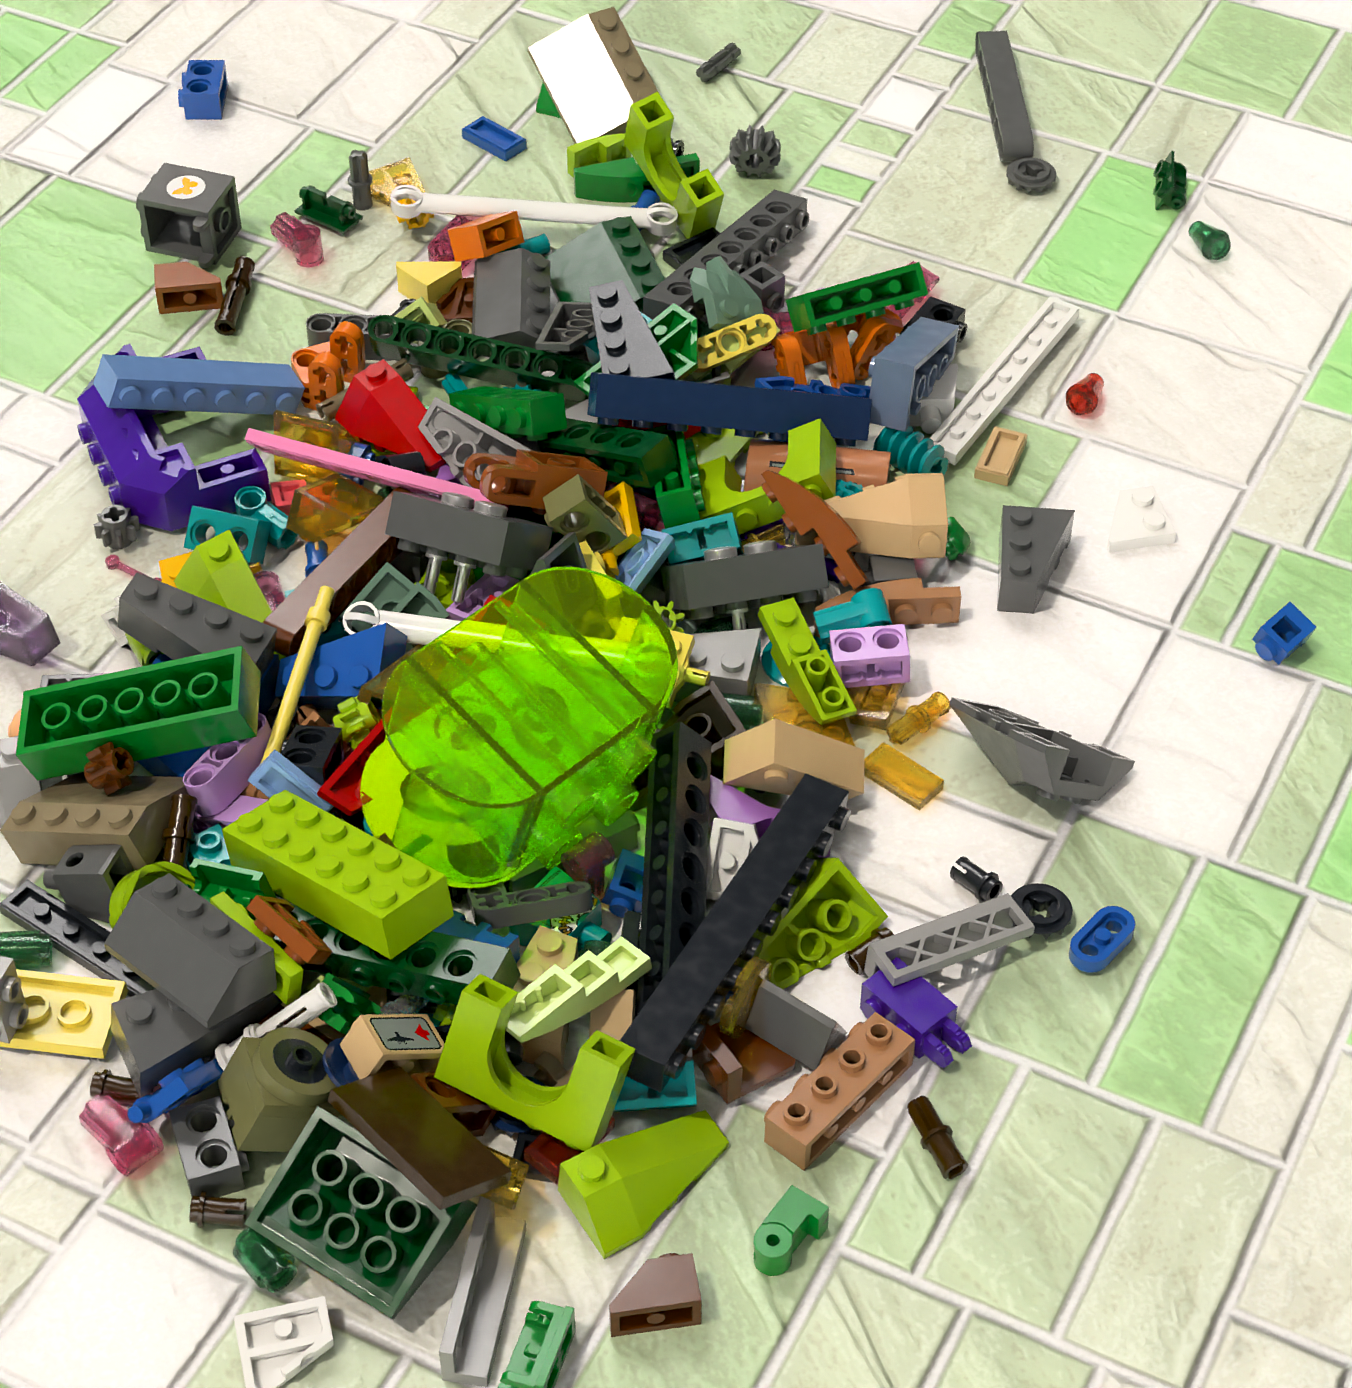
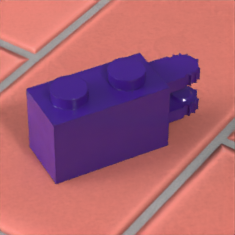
M898 957L891 961L897 970L908 966ZM879 970L862 983L860 1009L864 1016L868 1019L876 1012L915 1039L914 1055L918 1059L925 1055L939 1065L940 1068H945L954 1060L952 1052H950L946 1045H943L942 1041L962 1054L972 1047L968 1034L962 1031L956 1024L958 1006L923 977H918L893 987L883 972Z

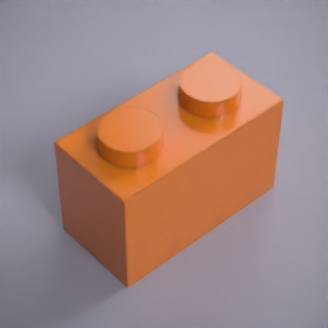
M517 211L487 215L448 229L455 262L485 258L524 243Z

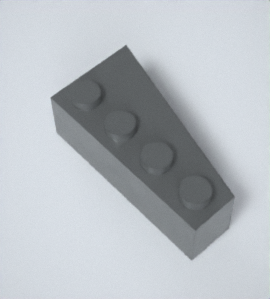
M136 572L119 597L118 628L155 653L161 651L175 660L243 646L260 670L261 677L274 658L277 628Z

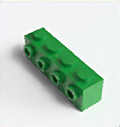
M920 262L805 293L785 301L794 332L806 329L809 336L827 331L826 323L836 321L837 327L857 322L855 315L865 313L866 319L886 314L884 308L886 306L894 305L895 311L915 306L913 299L928 295Z
M488 386L449 393L451 406L504 435L506 434L509 438L527 436L528 441L544 440L548 438L549 432L567 429L563 393Z
M666 425L647 429L648 432L668 435L678 464L655 485L656 498L665 529L701 520L700 512L705 511L706 507L702 495L703 490L693 439L686 440L682 431L666 430Z

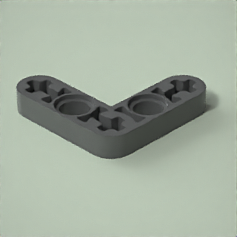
M478 867L466 871L464 875L484 877L492 875L498 870L493 867ZM502 880L497 881V884L492 886L464 888L475 925L478 926L481 922L492 925L493 929L587 912L593 907L591 885L582 881L566 882L507 893Z

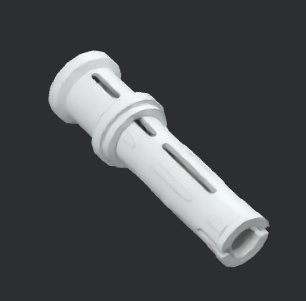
M320 982L315 988L287 1005L261 1025L258 1023L248 1025L244 1028L243 1035L230 1044H221L215 1049V1056L223 1071L225 1070L243 1037L263 1038L268 1032L284 1027L301 1029L327 1009L337 1005L335 994L326 983ZM304 1008L307 1009L305 1012H303L302 1014H300L298 1017H296L295 1019H293L292 1021H290L289 1023H287L286 1025H284V1022H285V1021H287L288 1019H290L291 1017H293L294 1015H296L298 1012H300V1011L303 1010Z

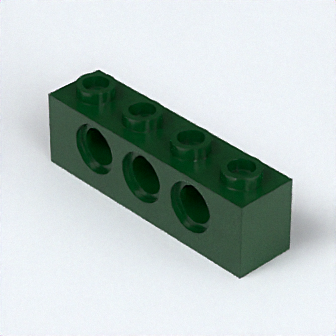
M566 418L567 429L549 432L547 439L537 440L541 452L585 457L608 472L607 481L618 483L624 481L629 485L645 488L654 487L678 465L667 434Z

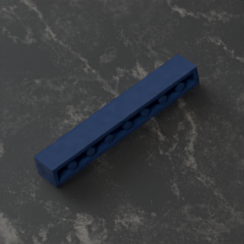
M591 372L587 415L598 417L597 424L618 426L619 419L632 420V427L653 429V422L667 423L666 430L687 432L688 425L701 426L700 433L721 435L722 428L735 429L734 436L755 438L756 431L769 432L768 439L788 441L789 430L821 418L831 436L835 438L836 445L856 446V440L868 441L872 399Z

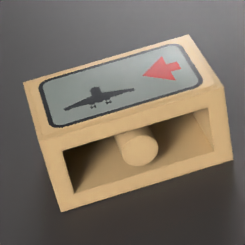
M427 1014L360 1015L353 1022L351 1029L340 1043V1046L360 1080L399 1066L410 1076L413 1073L436 1072L445 1043Z

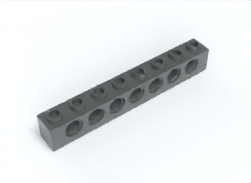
M774 189L643 296V314L653 320L675 303L698 320L706 313L704 304L694 303L690 284L693 268L706 270V262L717 256L723 258L731 271L735 270L739 274L761 261L766 262L802 230H805L809 222V212H807L808 199Z

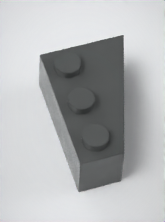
M1003 505L999 533L997 611L1034 614L1049 584L1053 571L1057 569L1060 563V557L1064 549L1070 543L1075 510Z

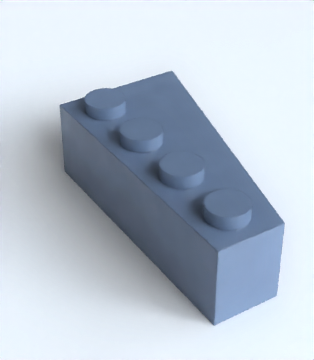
M920 317L888 346H885L879 354L873 356L868 369V375L872 377L869 396L872 399L870 423L906 431L910 425L909 415L916 416L921 408V403L918 402L922 396L928 397L935 381L940 380L955 357L959 331L958 325Z

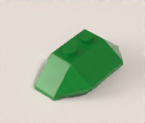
M673 303L647 325L670 364L675 379L683 380L698 368V322L696 317ZM600 361L574 381V386L587 396H589L591 372L602 373Z

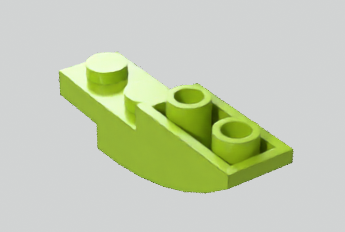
M794 597L760 607L758 617L772 643L770 654L789 688L804 709L820 725L856 715L857 709L827 650L820 651Z

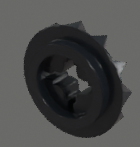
M1040 883L1028 884L1018 888L1011 895L1013 900L1034 924L1033 935L1042 934L1047 940L1052 933L1062 935L1064 928L1071 923L1072 904L1062 891L1053 886ZM1035 909L1038 912L1047 910L1046 917L1041 914L1033 916L1032 910Z

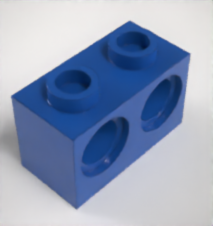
M189 60L187 72H182L183 89L178 90L179 107H184L186 120H222L228 89L225 60Z

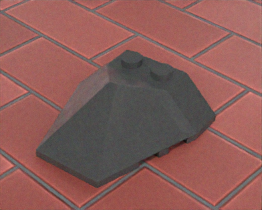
M951 697L949 705L1009 785L1038 787L1036 793L1042 797L1054 801H1059V798L1075 804H1081L1082 799L1099 801L1134 766V760L1094 743H1081L1072 739L1071 734L1047 729L1040 726L1038 721L997 705Z

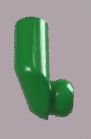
M948 517L947 537L949 541L946 543L945 555L949 560H955L959 554H965L971 540L954 517Z

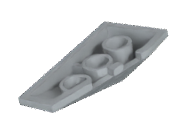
M437 397L434 398L418 426L437 454L441 455L449 465V470L454 477L458 478L464 486L468 487L471 486L464 479L463 468L465 462L472 454L488 453L516 457L517 449L532 451ZM484 463L476 468L475 478L477 480L481 479L484 469L489 466L488 464Z

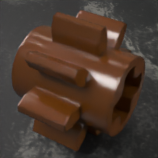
M108 742L86 754L90 761L84 767V775L87 782L93 788H104L106 795H109L132 783L128 775L134 771V761L126 749L121 747L114 748L113 743Z

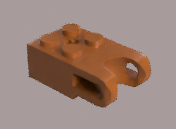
M517 449L516 457L488 453L472 454L465 462L463 468V476L466 483L473 488L479 489L481 494L489 501L497 504L531 507L532 512L541 515L547 513L543 497L577 474L604 497L608 472L585 457ZM481 464H488L489 466L484 469L481 479L477 480L475 478L476 468Z

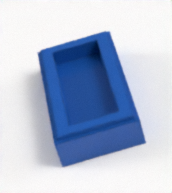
M484 116L462 129L463 139L505 162L527 148V140Z

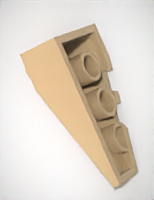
M942 473L904 474L895 477V481L878 487H874L873 484L862 488V492L843 498L835 496L824 500L849 524L862 542L851 549V552L909 559L945 558L948 518L944 476ZM814 530L806 536H801L797 531L795 532V544H816L813 538L818 534Z

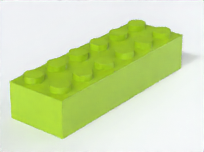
M287 790L271 796L268 801L252 811L241 815L236 821L222 829L231 866L264 872L275 894L390 960L454 916L445 874Z

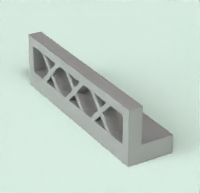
M1009 893L870 943L868 945L864 972L870 978L881 970L894 987L1031 936L1034 933L1035 926ZM898 957L908 966L897 970L891 961Z
M480 1194L439 1349L443 1381L487 1388L526 1234V1220L495 1216L494 1197L490 1195Z

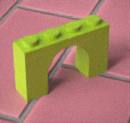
M656 92L630 105L624 143L662 202L674 206L677 210V225L685 238L689 239L712 227L716 228L724 192L708 168L689 178L685 175L677 161L671 143L674 116L660 94Z
M820 418L788 431V456L778 474L791 478L810 489L823 500L836 496V442ZM726 455L698 465L703 490L702 495L706 507L705 511L700 512L701 520L732 512L740 535L782 519L781 515L786 513L778 500L774 503L771 502L762 486L750 491L741 492L742 479Z
M479 974L461 992L434 1078L485 1102L494 1110L503 1111L524 1121L532 1129L542 1130L562 1140L573 1149L586 1151L596 1146L606 1133L636 1049L596 1030L580 1048L568 1084L559 1087H546L533 1083L515 1069L505 1048V1032L518 992Z

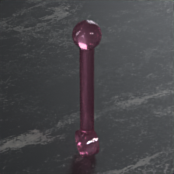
M110 555L105 559L106 567L110 570L119 569L133 577L136 572L141 573L121 563L117 555ZM158 577L153 578V579H156V580H158V581H160V582L162 581L161 578H158Z

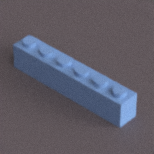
M102 354L93 382L108 408L295 416L305 389L289 364Z

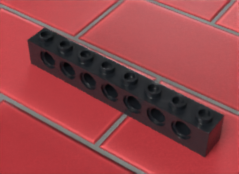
M682 722L673 724L651 735L639 950L650 957L652 969L638 979L637 1013L641 1011L705 919L712 743Z

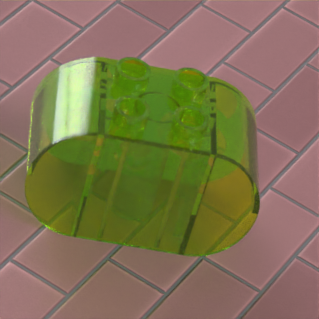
M553 567L535 572L405 659L393 671L386 684L382 699V721L386 734L385 741L373 751L367 760L360 783L362 810L373 836L445 874L448 886L480 888L496 885L499 882H505L513 878L536 859L547 869L556 867L580 843L582 834L576 828L593 815L604 826H609L617 821L633 805L639 795V792L632 786V783L649 766L657 751L650 743L676 683L678 672L677 651L671 632L659 613L640 594L610 576L578 567Z

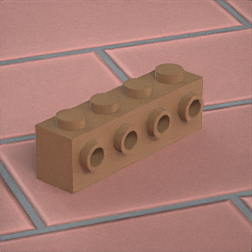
M876 1012L864 1023L858 1022L850 1030L847 1039L837 1049L831 1048L826 1052L820 1065L810 1075L804 1074L797 1080L792 1092L783 1101L777 1100L768 1108L764 1116V1142L805 1171L913 1065L915 1039Z

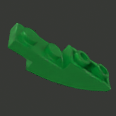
M696 153L676 157L688 178L700 172V159ZM633 157L573 168L574 195L576 198L601 202L635 203L640 199L641 194L645 190L656 192Z

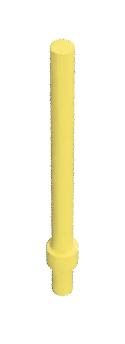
M329 586L320 587L314 606L308 610L304 622L307 628L261 763L274 749L281 754L282 744L290 728L321 632L327 629L331 617L329 608L335 591Z

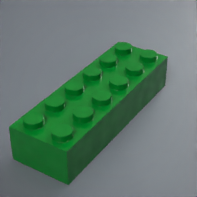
M237 646L24 691L16 756L35 779L39 781L84 772L86 763L90 761L86 754L108 742H112L114 748L121 747L126 749L132 756L133 761L257 737L261 672L244 647Z

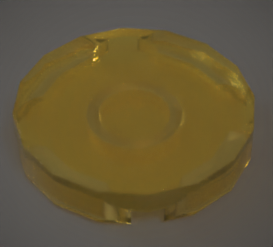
M754 957L745 965L736 980L735 986L737 989L733 997L730 996L729 1000L727 999L719 1022L721 1032L736 1039L745 1031V1025L758 989L764 978L770 981L773 969L772 962Z

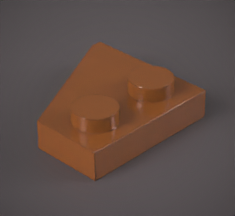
M256 895L246 907L256 917L253 922L255 926L269 937L274 938L276 935L287 945L284 948L285 953L301 965H305V963L322 965L333 952L306 921L301 920L299 922L290 914L294 907L287 900Z

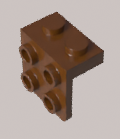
M752 1007L744 1008L711 1026L707 1023L706 1033L697 1050L691 1048L687 1053V1056L694 1060L707 1082L716 1089L726 1104L793 1071L795 1068V1058L744 1028Z

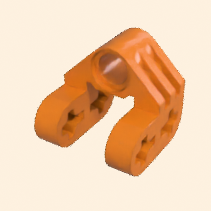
M885 308L886 314L866 319L865 313L855 315L857 322L843 326L847 336L851 330L856 331L858 334L850 349L855 379L864 380L869 376L868 369L873 356L879 354L885 346L894 341L896 333H901L903 329L902 319L887 308ZM836 321L826 323V325L836 324Z
M347 321L340 322L330 335L329 342L302 348L292 354L291 368L305 387L301 397V402L305 408L316 410V404L343 391L344 381L351 383L354 375L365 369L364 334L356 324Z
M837 324L826 325L827 331L809 336L805 329L798 332L790 331L774 337L771 344L775 349L773 354L774 359H777L776 370L779 372V375L793 377L795 380L794 384L807 385L804 366L826 361L829 380L833 388L839 389L842 383L855 384L849 342L843 326L837 327Z

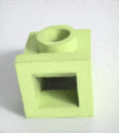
M420 297L395 315L398 318L438 327L447 323L435 303H426L423 297Z

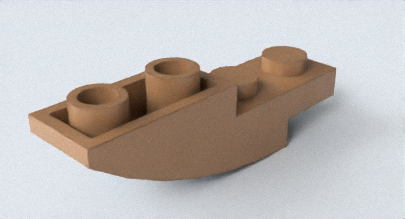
M921 578L899 579L863 586L845 592L815 608V611L846 603L851 601V598L862 590L878 588L883 591L893 625L959 623L961 591L960 586L923 588ZM814 620V636L820 638L816 621Z

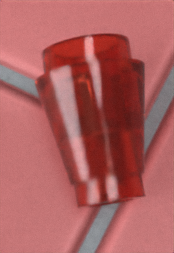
M1090 373L1069 387L1065 396L1068 409L1076 415L1092 413L1098 405L1104 386L1103 378L1099 374Z

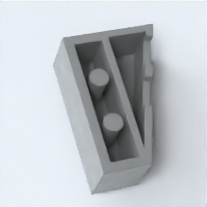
M761 628L689 634L693 635L695 640L689 658L690 667L710 671L711 675L708 683L714 681L732 710L747 712L760 663ZM685 682L677 692L674 702H680L703 686Z

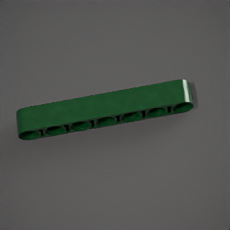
M389 315L376 316L368 325L372 351L383 358L396 361L404 358L409 364L515 387L516 383L519 387H525L530 384L532 390L541 389L544 392L563 393L564 399L575 402H582L589 398V396L574 386V381L593 367L590 362L583 359L535 350L530 347ZM382 334L391 335L389 338L386 339L378 338ZM415 341L424 342V343H423L422 345H420V346H412V345H410V344H412V343L415 342ZM449 348L457 350L452 354H446L443 352ZM480 356L489 357L486 361L476 360ZM514 363L523 365L518 369L508 367ZM545 371L555 372L552 376L542 375Z

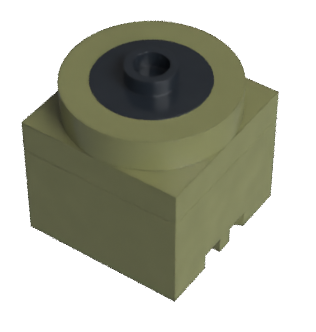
M289 1027L274 1029L263 1038H242L217 1082L223 1103L228 1104L230 1107L227 1111L228 1120H234L235 1123L232 1133L238 1151L289 1152L317 1106L339 1118L340 1113L328 1102L330 1091L336 1088V1085L327 1075L323 1065V1053L328 1046L323 1040L307 1031Z

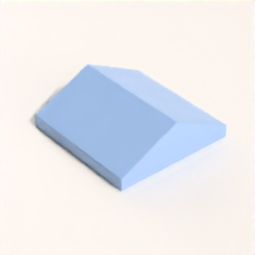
M644 528L641 532L642 541L630 548L618 563L619 575H615L616 578L613 579L620 586L623 595L622 600L632 605L675 548L674 538L669 534Z

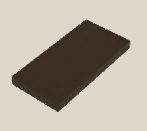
M400 1066L331 1089L328 1102L439 1210L509 1183L512 1171Z

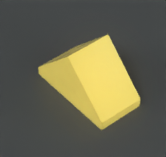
M396 262L398 292L409 299L417 300L423 297L426 303H435L436 305V302L444 294L448 293L460 278H463L461 262Z

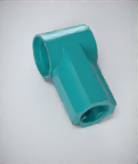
M247 486L237 491L234 497L237 515L272 522L268 542L278 549L284 548L286 550L295 543V539L300 533L299 523L268 502L263 489L257 486Z
M878 588L862 590L856 593L849 602L813 612L822 645L830 643V630L893 625L883 591Z

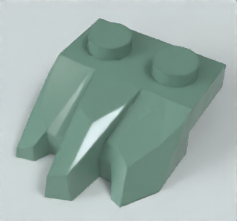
M721 256L706 262V270L693 268L690 284L694 303L705 305L709 329L720 330L756 314H764L761 299L735 270L731 271Z
M388 562L385 563L349 604L350 606L356 602L366 601L372 603L378 610L443 619L450 616L435 595L419 582L413 584ZM346 609L341 613V615L338 618V620L342 623L343 615ZM368 611L362 612L363 614L375 616L373 613ZM353 620L352 631L357 633L369 629L373 625L364 621ZM406 643L405 656L412 657L414 653L412 643ZM421 645L428 650L435 648L433 646Z

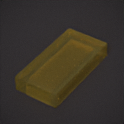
M885 742L864 759V776L919 811L943 790L944 780Z

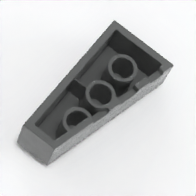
M154 989L111 1003V1032L137 1094L141 1098L151 1094L153 1087L157 1086L160 1080L176 1069L181 1068L183 1070L189 1064L205 1056L207 1059L213 1057L215 1049L219 1045L227 1044L243 1035L245 1027L250 1024L259 1023L277 1005L282 1004L283 1001L272 992L208 1029L160 991Z

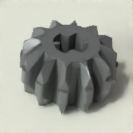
M749 124L747 131L738 129L736 137H732L730 141V163L735 165L737 172L746 171L747 177L752 173H756L761 178L763 171L772 174L774 166H777L780 162V139L775 138L773 130L765 132L763 125L759 129H753Z

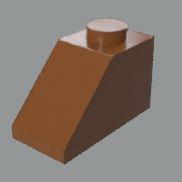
M187 261L154 264L155 292L159 314L221 308L224 299L221 278Z

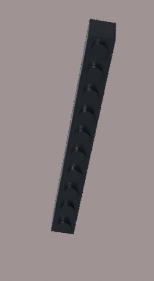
M809 774L804 775L620 1039L621 1042L636 1049L626 1077L661 1093L670 1078L676 1080L680 1076L686 1063L687 1053L691 1048L694 1050L698 1049L705 1036L707 1023L710 1019L714 1021L718 1019L725 1005V996L729 990L735 992L738 989L745 973V966L748 962L751 964L756 962L763 947V939L766 935L771 937L774 935L779 926L782 911L784 908L789 910L792 908L797 899L800 884L802 881L805 883L810 881L817 865L816 860L819 856L825 857L828 854L836 830L842 832L846 827L851 810L846 808L849 791Z

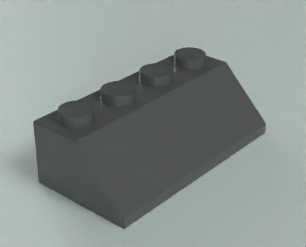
M523 248L476 259L474 265L472 334L535 349V343L550 317V260L545 259L538 253H532Z
M170 873L134 892L104 943L105 950L208 1029L277 990L274 949Z

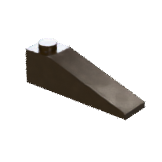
M711 681L682 699L672 709L674 715L661 729L655 727L649 733L648 738L651 739V735L673 724L682 722L712 743L710 775L722 779L725 740L745 732L746 729L714 681ZM650 740L642 748V760L634 782L627 792L618 798L626 810L635 812L647 807ZM626 758L601 785L614 783L621 779L628 769L629 759Z

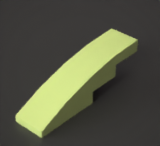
M621 936L597 956L588 950L564 970L556 964L518 993L506 1031L523 1043L560 1028L611 999L652 969L650 957Z

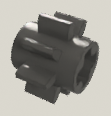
M112 505L97 514L99 523L93 524L96 539L102 538L104 547L124 549L132 541L137 540L136 532L140 530L138 516H131L130 508Z

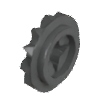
M1021 158L1009 164L1006 176L1008 177V184L1015 185L1016 190L1025 189L1028 193L1031 190H1036L1041 193L1044 188H1051L1053 182L1056 181V170L1050 163L1044 160Z

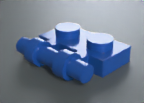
M202 1058L189 1064L183 1070L181 1068L176 1069L158 1082L161 1088L157 1089L153 1095H145L133 1103V1106L129 1108L127 1113L129 1120L133 1123H148L157 1119L162 1114L168 1113V1110L178 1108L191 1097L201 1093L221 1077L223 1069L220 1067L217 1059L204 1063Z

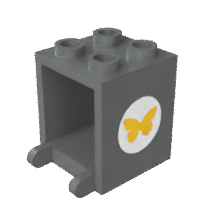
M164 162L136 199V209L139 211L141 219L140 231L141 236L144 237L146 251L198 261L201 268H208L212 264L216 265L242 228L235 176Z

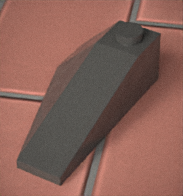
M557 302L535 343V350L563 351L567 355L581 354L582 351H586L585 345L597 337L591 303Z

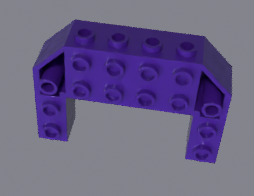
M131 344L124 345L115 354L137 356ZM200 346L163 357L207 360ZM95 376L77 398L82 420L81 424H77L78 433L83 445L89 443L87 450L92 464H99L97 469L102 485L110 486L108 493L112 505L130 508L131 516H138L140 524L167 531L188 527L192 505L227 513L236 512L235 494L239 489L247 486H257L263 489L266 493L267 501H272L268 471L256 448L194 466L182 442L167 446L152 417L153 415L166 413L170 410L108 408L93 384Z

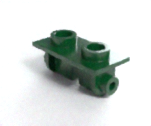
M1173 150L1165 160L1161 159L1154 170L1153 176L1156 177V185L1153 195H1155V210L1157 211L1162 204H1166L1176 210L1181 209L1186 204V189L1184 187L1186 186L1187 170L1184 165L1174 161Z
M312 185L303 186L300 189L299 197L302 198V205L294 210L296 214L342 234H345L363 219V215L356 213V208L349 201L341 200L332 195L327 198L325 192L316 189Z

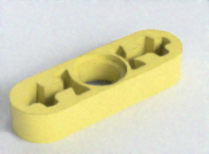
M756 314L698 338V350L700 353L712 348L713 344L711 341L714 342L715 352L707 355L704 363L698 359V368L693 372H706L766 347L777 333L775 321L766 314ZM757 323L760 328L766 327L768 329L764 338L761 334H756L747 341L745 335L751 333L756 328ZM725 335L736 337L739 341V349L734 352L725 350L721 344L722 337Z

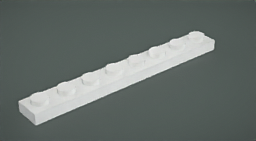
M1050 296L945 419L930 439L934 441V446L940 444L944 447L945 454L943 458L946 457L948 463L953 465L958 463L1078 319L1080 307Z

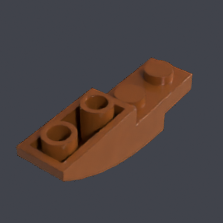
M769 470L763 472L761 475L766 482L761 486L771 502L774 503L778 500L786 513L781 515L789 530L793 534L798 531L801 536H806L812 531H816L818 535L813 539L816 544H823L824 556L831 554L838 566L833 570L844 587L851 585L853 590L869 582V579L850 552L851 549L862 542L839 513L820 496L791 478Z

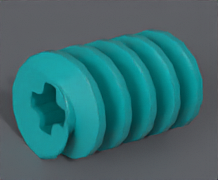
M910 425L905 432L884 427L873 445V450L891 452L890 465L898 468L903 474L942 473L944 476L947 472L949 463L946 457L943 458L945 454L944 447L940 444L934 446L932 439H924V435L919 431L914 432L913 427Z

